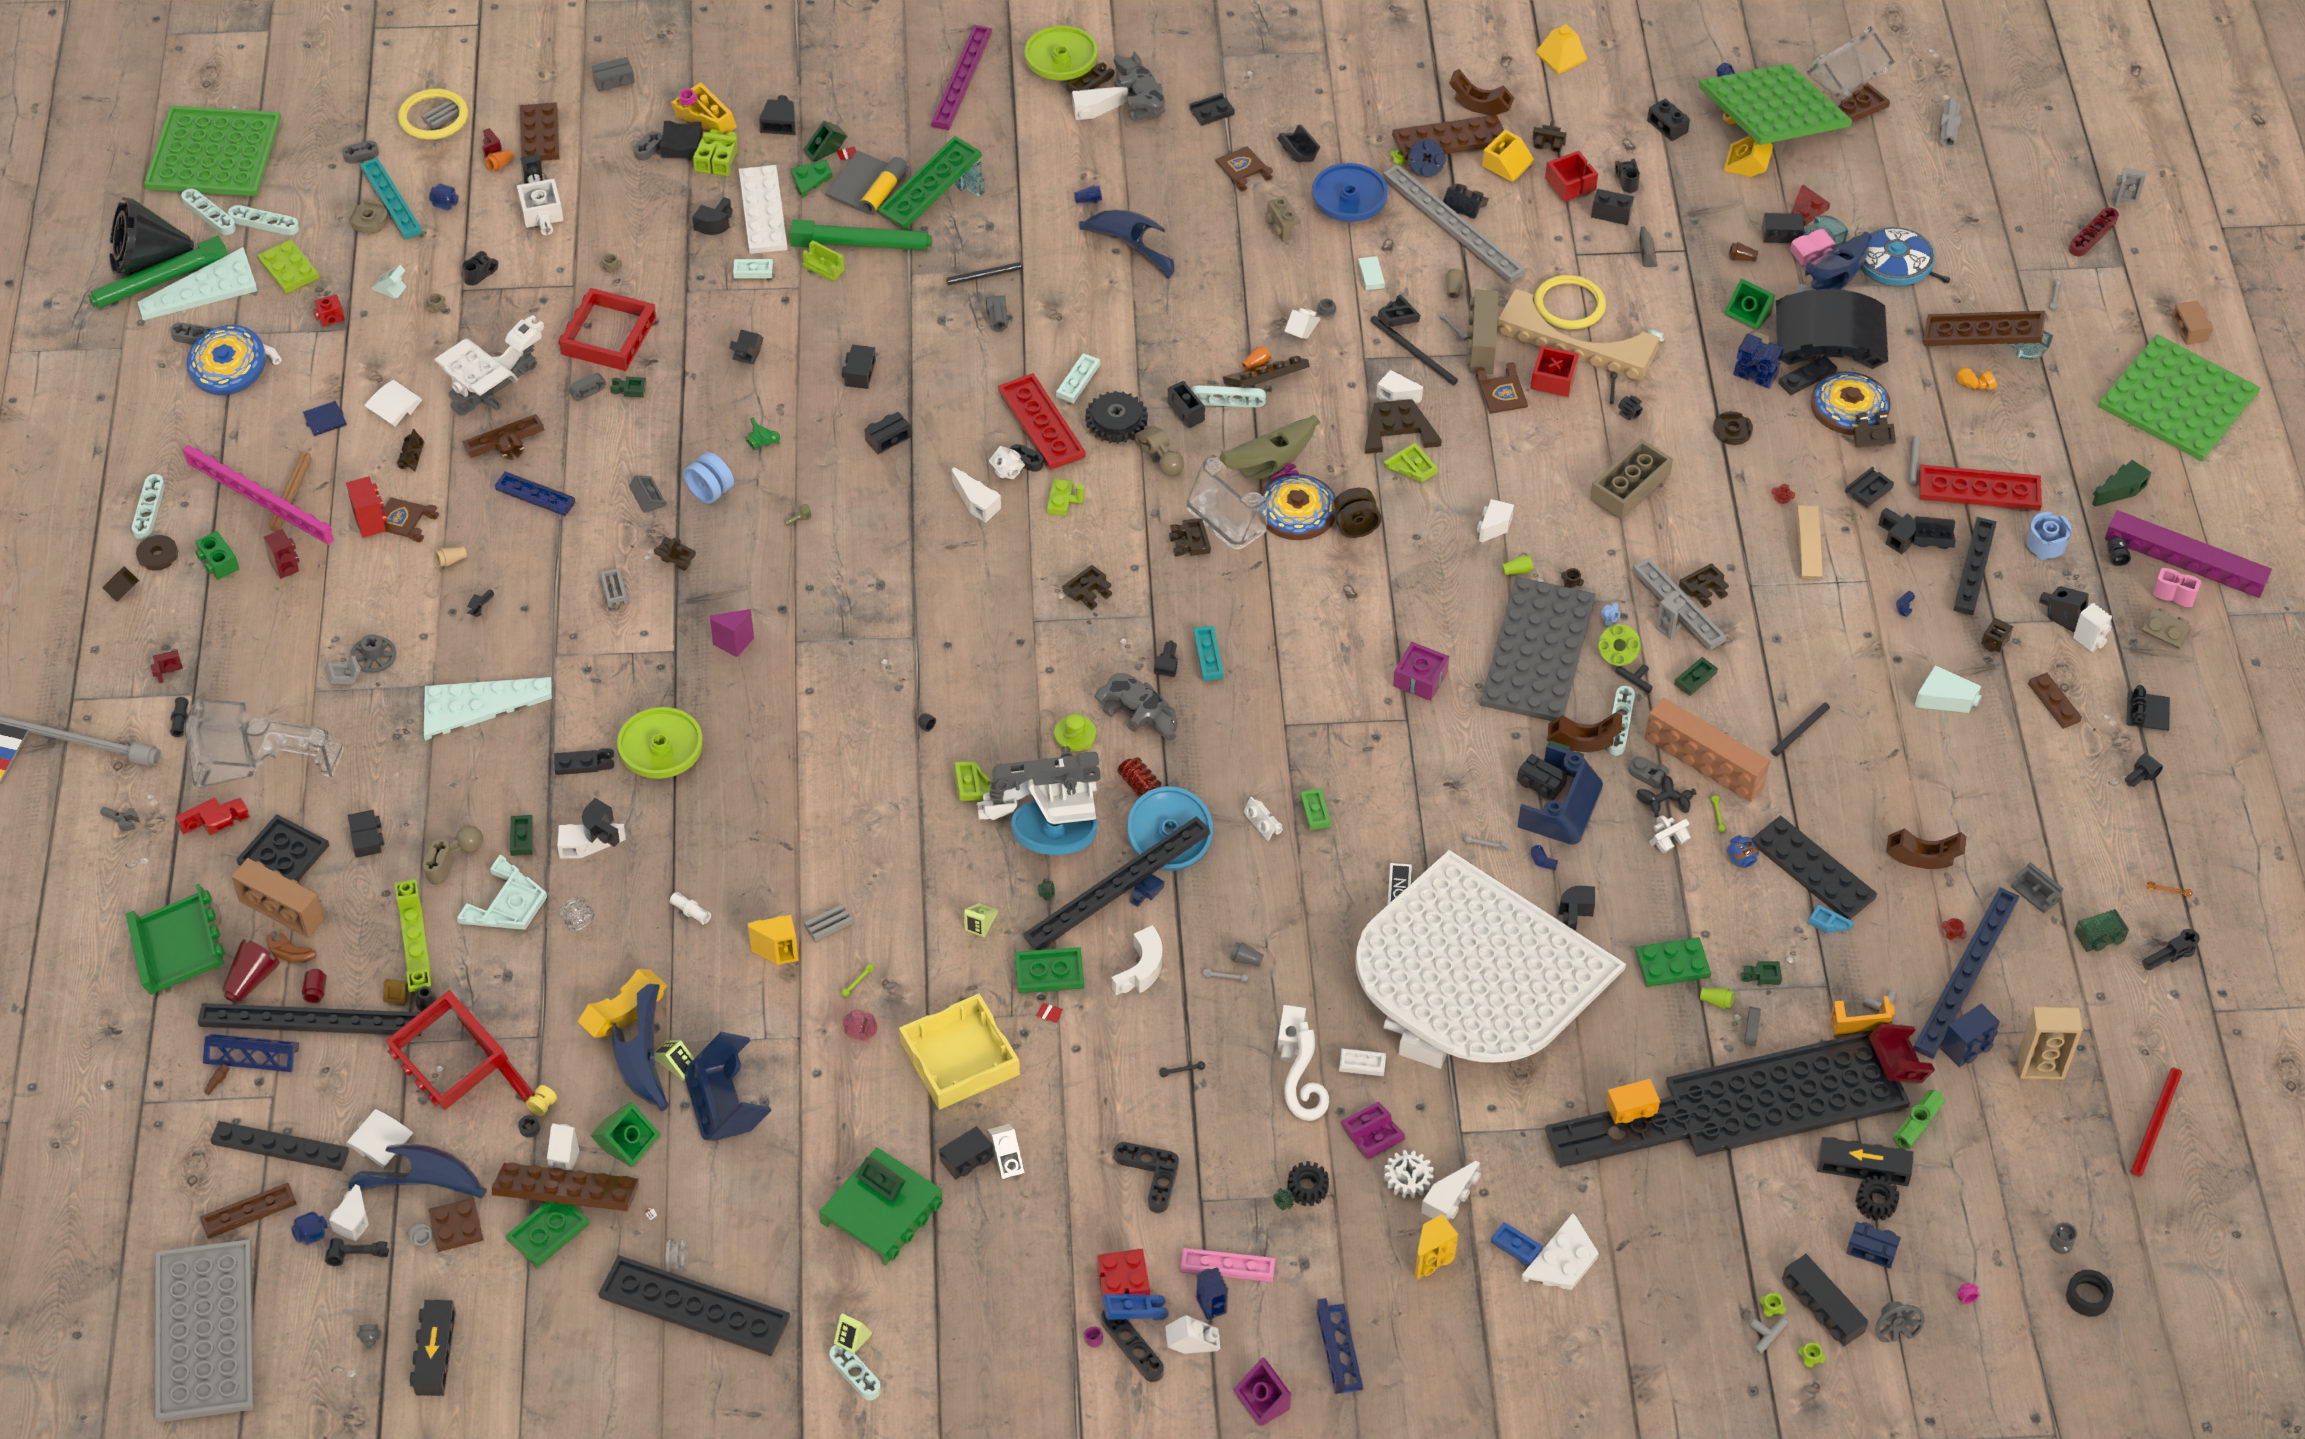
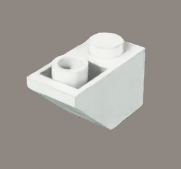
M1307 308L1292 309L1285 332L1308 339L1320 322L1321 317L1316 316L1315 311Z
M1391 370L1377 384L1376 397L1384 402L1413 399L1415 403L1422 401L1423 387Z
M1490 500L1489 506H1485L1482 518L1484 520L1479 521L1477 532L1480 533V542H1485L1508 532L1513 518V504Z
M552 1123L547 1154L549 1168L573 1171L580 1152L575 1127L567 1124L558 1125Z
M1010 1124L988 1129L990 1143L993 1145V1155L1001 1178L1024 1173L1014 1128Z
M355 1184L351 1191L345 1194L343 1202L332 1211L329 1219L333 1232L355 1243L369 1225L361 1189L357 1184Z
M1187 1315L1165 1326L1168 1348L1183 1354L1220 1350L1219 1332L1216 1327Z

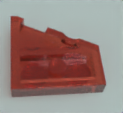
M1803 184L1791 214H1802L1805 227L1830 208V203Z

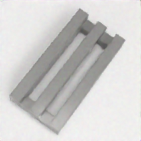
M449 100L422 115V118L434 130L458 117L459 108L456 103Z
M620 568L599 572L608 607H611L613 603L620 605L622 601H624V604L628 603ZM613 574H617L622 596H618ZM605 576H609L614 595L613 598H610Z
M841 904L804 923L811 937L816 942L854 924L852 916H849L848 910H845V906ZM845 918L844 920L833 925V923Z

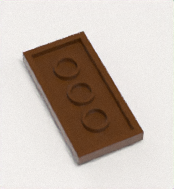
M557 102L520 105L521 158L539 154L541 161L559 160Z

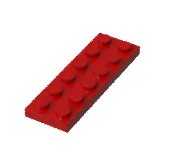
M1034 373L998 386V391L1036 450L1042 454L1043 461L1049 470L1086 457L1085 450Z
M1920 464L1919 500L2040 511L2042 507L2041 475Z

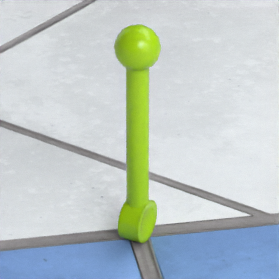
M1714 795L1711 797V803L1714 804L1719 825L1717 830L1723 833L1726 828L1722 824L1718 803L1720 798Z
M869 963L866 970L847 988L842 989L841 995L843 997L849 996L850 991L868 973H871L875 966Z

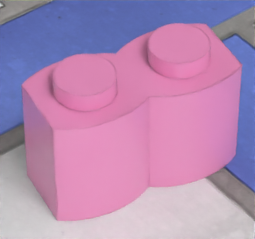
M1819 229L1809 235L1793 240L1790 252L1802 266H1807V264L1834 250L1836 243L1824 229Z
M2161 568L2153 595L2162 600L2174 601L2176 604L2184 607H2193L2201 580L2191 575H2181L2172 569Z

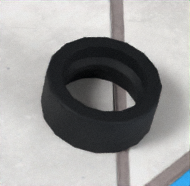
M2091 1269L2081 1270L2070 1279L2066 1298L2068 1304L2077 1313L2088 1317L2098 1316L2108 1309L2114 1290L2112 1283L2102 1273ZM2085 1283L2096 1286L2103 1293L2102 1301L2091 1303L2083 1300L2076 1292L2077 1286Z

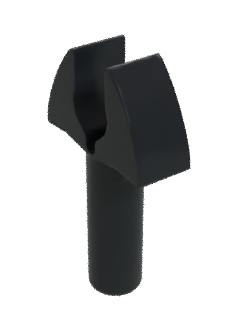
M489 589L482 596L474 594L467 606L472 609L467 614L475 617L481 616L482 606L494 596V591Z

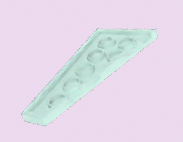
M244 247L138 301L142 319L147 320L256 292L257 287Z
M551 677L425 686L424 739L426 741L432 739V735L441 732L444 735L450 733L451 729L460 726L465 728L495 718L496 714L505 711L506 713L513 712L514 708L523 705L531 706L552 699Z

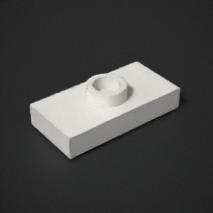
M1342 1048L1339 1071L1384 1076L1386 1053Z

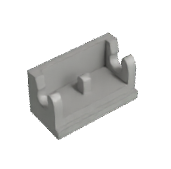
M1676 590L1660 602L1655 627L1670 640L1681 629V624L1676 626L1679 611L1684 608L1686 600H1683L1680 604H1676V600L1680 595Z

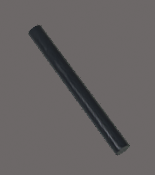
M1021 262L947 277L946 281L947 285L1021 270L1022 265Z
M1824 702L1775 746L1771 753L1777 757L1830 709L1829 704Z

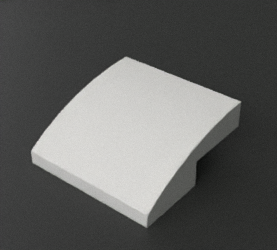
M392 380L380 388L364 406L396 427L406 413L409 415L413 413L422 399L395 380Z
M375 1109L346 1144L361 1156H368L384 1169L396 1155L395 1153L385 1151L388 1145L406 1143L413 1132L392 1117Z

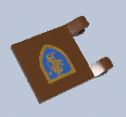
M1248 146L1216 159V163L1235 182L1240 191L1247 190L1245 185L1247 184L1246 178L1261 172L1266 181L1273 179L1271 175L1273 169L1266 166Z
M1514 362L1507 363V376L1487 379L1484 367L1477 368L1476 379L1480 384L1490 414L1528 407Z
M390 498L382 510L385 511L388 521L384 523L385 532L405 536L420 543L424 539V536L421 535L422 530L414 527L422 515L435 520L439 516V513L436 512L437 507L435 505L425 506Z

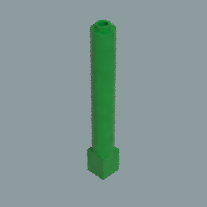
M792 219L790 227V244L794 247H809V243L812 240L826 245L927 251L928 247L932 246V236L927 231L815 225V221L796 219Z
M218 235L197 243L198 248L90 291L89 300L93 307L103 308L188 272L210 265L228 255L226 246Z

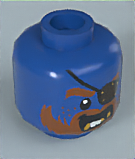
M1738 835L1730 840L1731 844L1727 847V853L1735 866L1747 868L1757 862L1759 850L1751 837Z

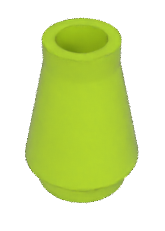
M1523 554L1502 564L1505 576L1529 574V571L1534 570L1530 555L1525 556Z
M1703 987L1700 1000L1725 1010L1732 1007L1734 991L1729 990V988Z

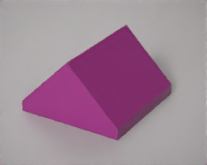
M751 609L709 616L713 645L735 657H738L754 639Z
M1261 1358L1233 1389L1259 1426H1263L1290 1410L1291 1393L1266 1358Z

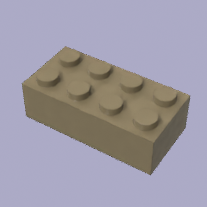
M1475 289V296L1470 298V309L1473 310H1469L1468 322L1472 324L1468 325V337H1471V339L1468 338L1467 350L1471 351V353H1467L1466 364L1470 365V373H1477V368L1484 367L1486 374H1493L1497 338L1498 291Z
M1640 439L1592 483L1590 500L1622 520L1670 476L1673 459Z

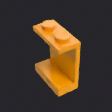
M1884 996L1879 1014L1846 1017L1844 1002L1834 1001L1830 1015L1833 1036L1855 1035L1875 1030L1882 1023L1891 1024L1892 1016H1894L1893 1003H1889L1888 996Z

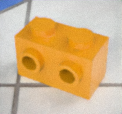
M1650 1079L1609 1089L1605 1101L1615 1124L1629 1123L1641 1117H1651L1658 1113L1660 1104L1659 1097Z

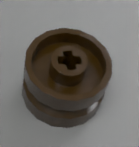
M1357 487L1348 489L1339 494L1332 502L1331 509L1337 520L1338 528L1341 534L1348 538L1364 537L1376 530L1381 523L1382 516L1376 505V500L1372 492L1367 488Z

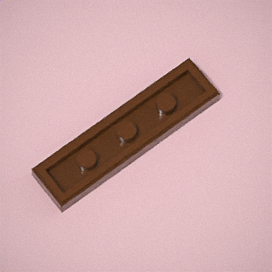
M285 1183L200 1216V1220L207 1238L210 1239L297 1205L289 1183Z

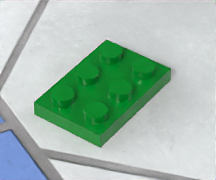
M1700 937L1636 946L1635 953L1646 987L1706 979L1711 976V970Z
M1081 947L1015 952L1018 993L1084 989Z
M545 1202L505 1236L506 1240L538 1268L590 1223L589 1219L573 1205Z

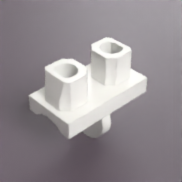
M1663 815L1657 818V825L1653 828L1656 832L1660 830L1661 832L1654 835V838L1648 841L1651 847L1656 845L1664 854L1674 847L1670 837L1674 836L1679 845L1687 842L1691 838L1686 829L1689 825L1687 819L1671 826L1675 822L1672 817L1667 819Z

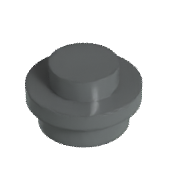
M1325 298L1317 305V311L1322 316H1332L1336 312V305L1333 300Z

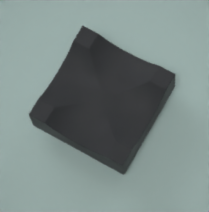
M664 121L663 135L660 142L661 157L693 159L702 139L701 122L678 124L672 121Z

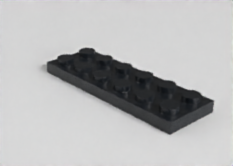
M1781 815L1752 838L1759 851L1834 912L1849 920L1877 897V892Z

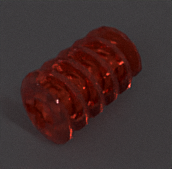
M1140 757L1123 761L1117 769L1119 775L1136 792L1139 798L1146 792L1159 788L1162 785L1161 781L1157 780V777L1152 774V771L1147 769V765L1142 763Z

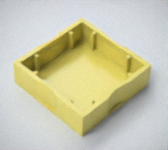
M980 994L953 1004L942 1012L925 1016L899 1028L900 1043L939 1110L1020 1075L1019 1059L1006 1037L997 1028L994 1017Z

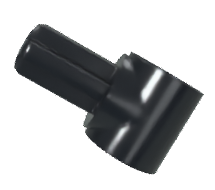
M1173 640L1165 642L1163 653L1156 657L1154 674L1169 677L1176 676L1178 659L1175 657L1177 644Z
M2144 753L2136 761L2134 771L2125 778L2127 786L2135 787L2142 780H2154L2162 771L2163 765L2149 754Z

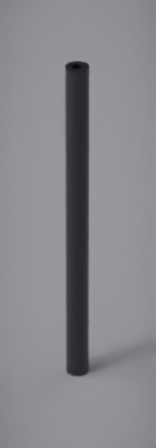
M1375 315L1371 317L1370 322L1449 383L1455 385L1458 382L1455 376L1391 327H1387Z

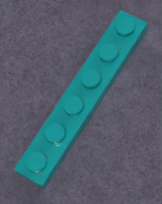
M375 158L361 163V170L403 238L406 240L422 234V228L379 159Z

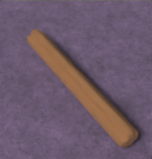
M302 452L281 496L290 504H292L312 459L310 453ZM273 514L269 523L270 530H280L284 519Z

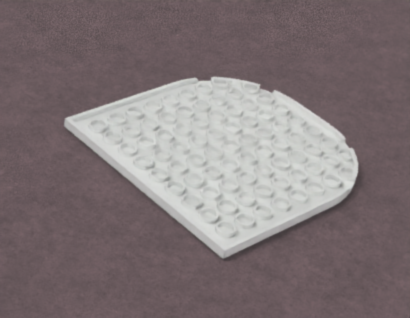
M1450 850L1367 924L1361 934L1355 956L1359 982L1369 999L1383 1013L1443 1052L1471 1061L1491 1063L1525 1058L1546 1047L1626 967L1624 962Z

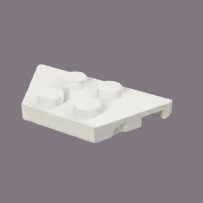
M1574 1214L1568 1218L1522 1274L1521 1280L1524 1282H1528L1529 1279L1543 1282L1542 1285L1559 1286L1563 1289L1572 1290L1593 1265L1599 1253Z

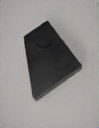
M1398 295L1394 302L1390 301L1387 306L1379 310L1377 317L1387 327H1394L1419 322L1421 315L1402 295Z

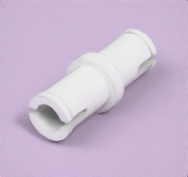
M679 892L671 896L670 904L682 910L684 915L693 917L703 925L709 922L711 913L698 906L696 901L687 899Z

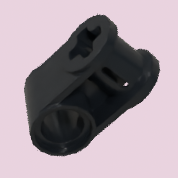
M1633 158L1630 161H1615V173L1623 191L1627 193L1636 192L1640 179L1636 160Z
M479 251L462 264L464 282L467 285L479 284L480 281L497 270L498 261L488 257L486 252Z

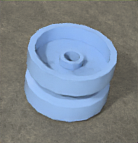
M703 453L697 458L696 462L688 465L683 471V478L687 487L699 500L707 504L714 503L720 498L721 494L726 493L734 485V478L730 469L714 453Z

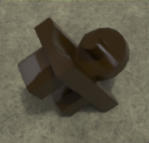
M1551 121L1550 126L1534 127V148L1543 149L1544 143L1547 142L1552 143V151L1560 152L1562 147L1566 145L1567 132H1561L1560 127H1554L1555 121Z
M664 537L661 544L654 549V554L660 556L662 561L666 563L672 562L679 569L685 571L691 565V560L695 557L696 551L682 545L680 539L676 537L673 539Z

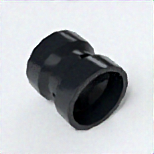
M2115 538L2108 542L2107 548L2110 553L2111 564L2123 566L2131 561L2126 539Z

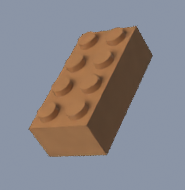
M247 858L231 876L239 902L307 938L325 920L319 895L313 889L302 887L297 881L283 877L280 872L266 868L259 861L255 862Z

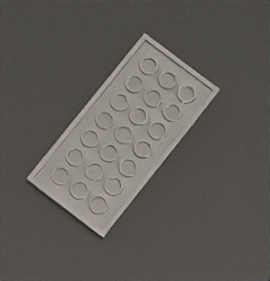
M250 1239L156 1251L155 1419L157 1423L254 1410L252 1244Z

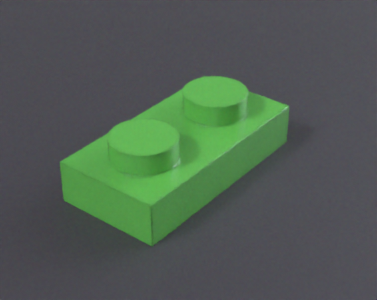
M1322 789L1301 791L1300 798L1309 830L1331 827Z

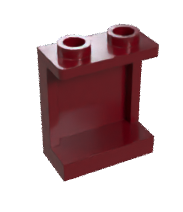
M1882 1023L1868 1036L1888 1081L1923 1083L1935 1071L1932 1063L1920 1062L1909 1040V1037L1916 1031L1914 1026Z

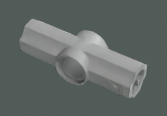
M1950 97V99L1944 102L1940 121V143L1945 148H1951L1957 142V134L1961 122V116H1959L1961 102L1957 98Z

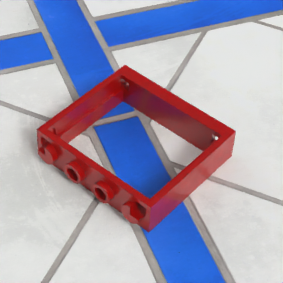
M590 288L588 293L583 296L579 308H576L574 317L567 323L564 334L559 337L558 344L560 345L561 355L627 371L656 319L655 304ZM594 305L639 316L620 352L574 341Z
M450 990L386 1040L390 1048L387 1051L395 1061L399 1059L403 1063L400 1066L408 1076L412 1074L416 1078L414 1083L422 1092L426 1089L430 1094L428 1099L435 1107L440 1105L444 1111L508 1060L501 1046ZM452 1009L492 1055L441 1096L403 1053L401 1048Z

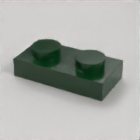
M1701 657L1675 679L1674 685L1691 696L1717 674L1718 668Z
M533 815L511 816V856L533 855Z
M871 1156L865 1158L856 1176L890 1201H896L905 1183L904 1179Z

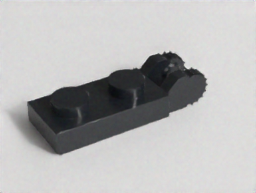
M601 748L598 751L554 753L555 775L591 773L612 769L614 767V760L611 758L614 757V751L610 748Z

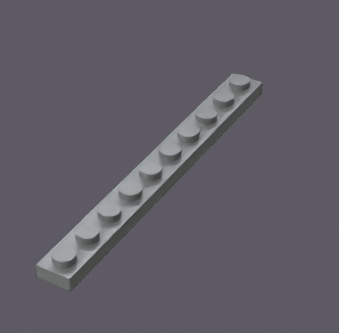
M1395 165L1383 172L1384 180L1509 283L1524 275L1525 269L1399 165Z

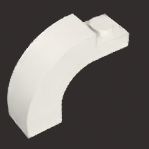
M1153 925L1133 934V947L1141 957V960L1133 968L1112 977V991L1116 996L1121 993H1127L1134 987L1140 994L1148 989L1158 978L1162 968V942Z

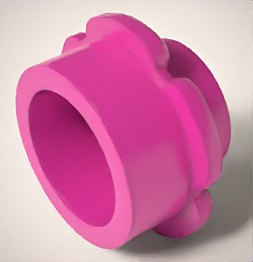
M684 89L680 92L679 101L682 105L691 106L697 101V95L692 89Z
M1971 1283L1961 1285L1957 1293L1958 1299L1962 1300L1964 1304L1973 1303L1980 1296L1978 1286Z

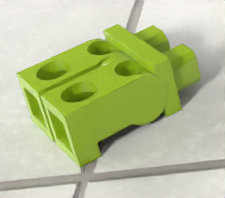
M711 129L709 133L704 132L703 138L693 157L694 171L711 174L713 170L715 175L729 177L733 160L738 152L737 133L729 131L727 135H721L720 131L716 129Z

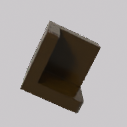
M124 566L102 588L115 601H119L139 582V579Z

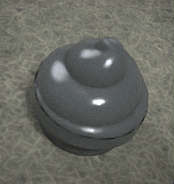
M378 1324L359 1325L357 1337L370 1349L376 1343V1340L380 1338L381 1330H378Z

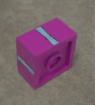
M1411 642L1394 671L1393 686L1431 701L1448 672L1449 656Z

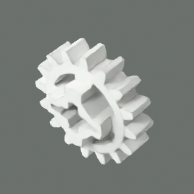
M1403 1150L1402 1156L1395 1153L1394 1159L1389 1158L1388 1164L1384 1168V1181L1388 1182L1387 1188L1391 1189L1394 1187V1194L1396 1195L1401 1192L1402 1198H1405L1407 1194L1415 1198V1193L1422 1196L1424 1189L1429 1191L1430 1183H1433L1434 1168L1430 1167V1160L1423 1161L1424 1155L1421 1154L1417 1157L1415 1156V1151L1408 1155L1406 1150Z

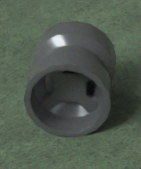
M2067 1222L2057 1224L2050 1239L2051 1248L2060 1254L2069 1253L2077 1237L2076 1228Z

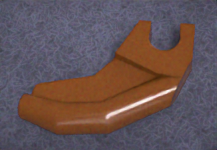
M283 933L280 934L278 941H273L272 935H268V946L274 957L289 962H306L317 956L316 951L312 950V948L295 947Z

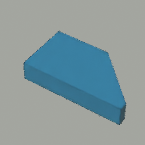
M1818 904L1809 917L1807 924L1825 933L1852 929L1854 922Z

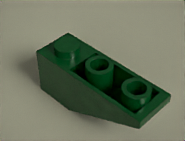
M2131 460L2126 465L2123 464L2115 475L2108 477L2103 486L2099 485L2095 489L2092 505L2099 506L2136 496L2148 485L2152 472L2134 460Z

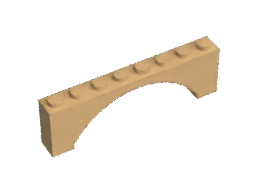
M1518 289L1514 290L1498 318L1497 333L1538 347L1542 345L1579 353V361L1641 382L1658 352L1660 337L1643 331L1640 335L1633 338L1610 343H1592L1571 338L1555 330L1541 317L1534 306L1533 294Z

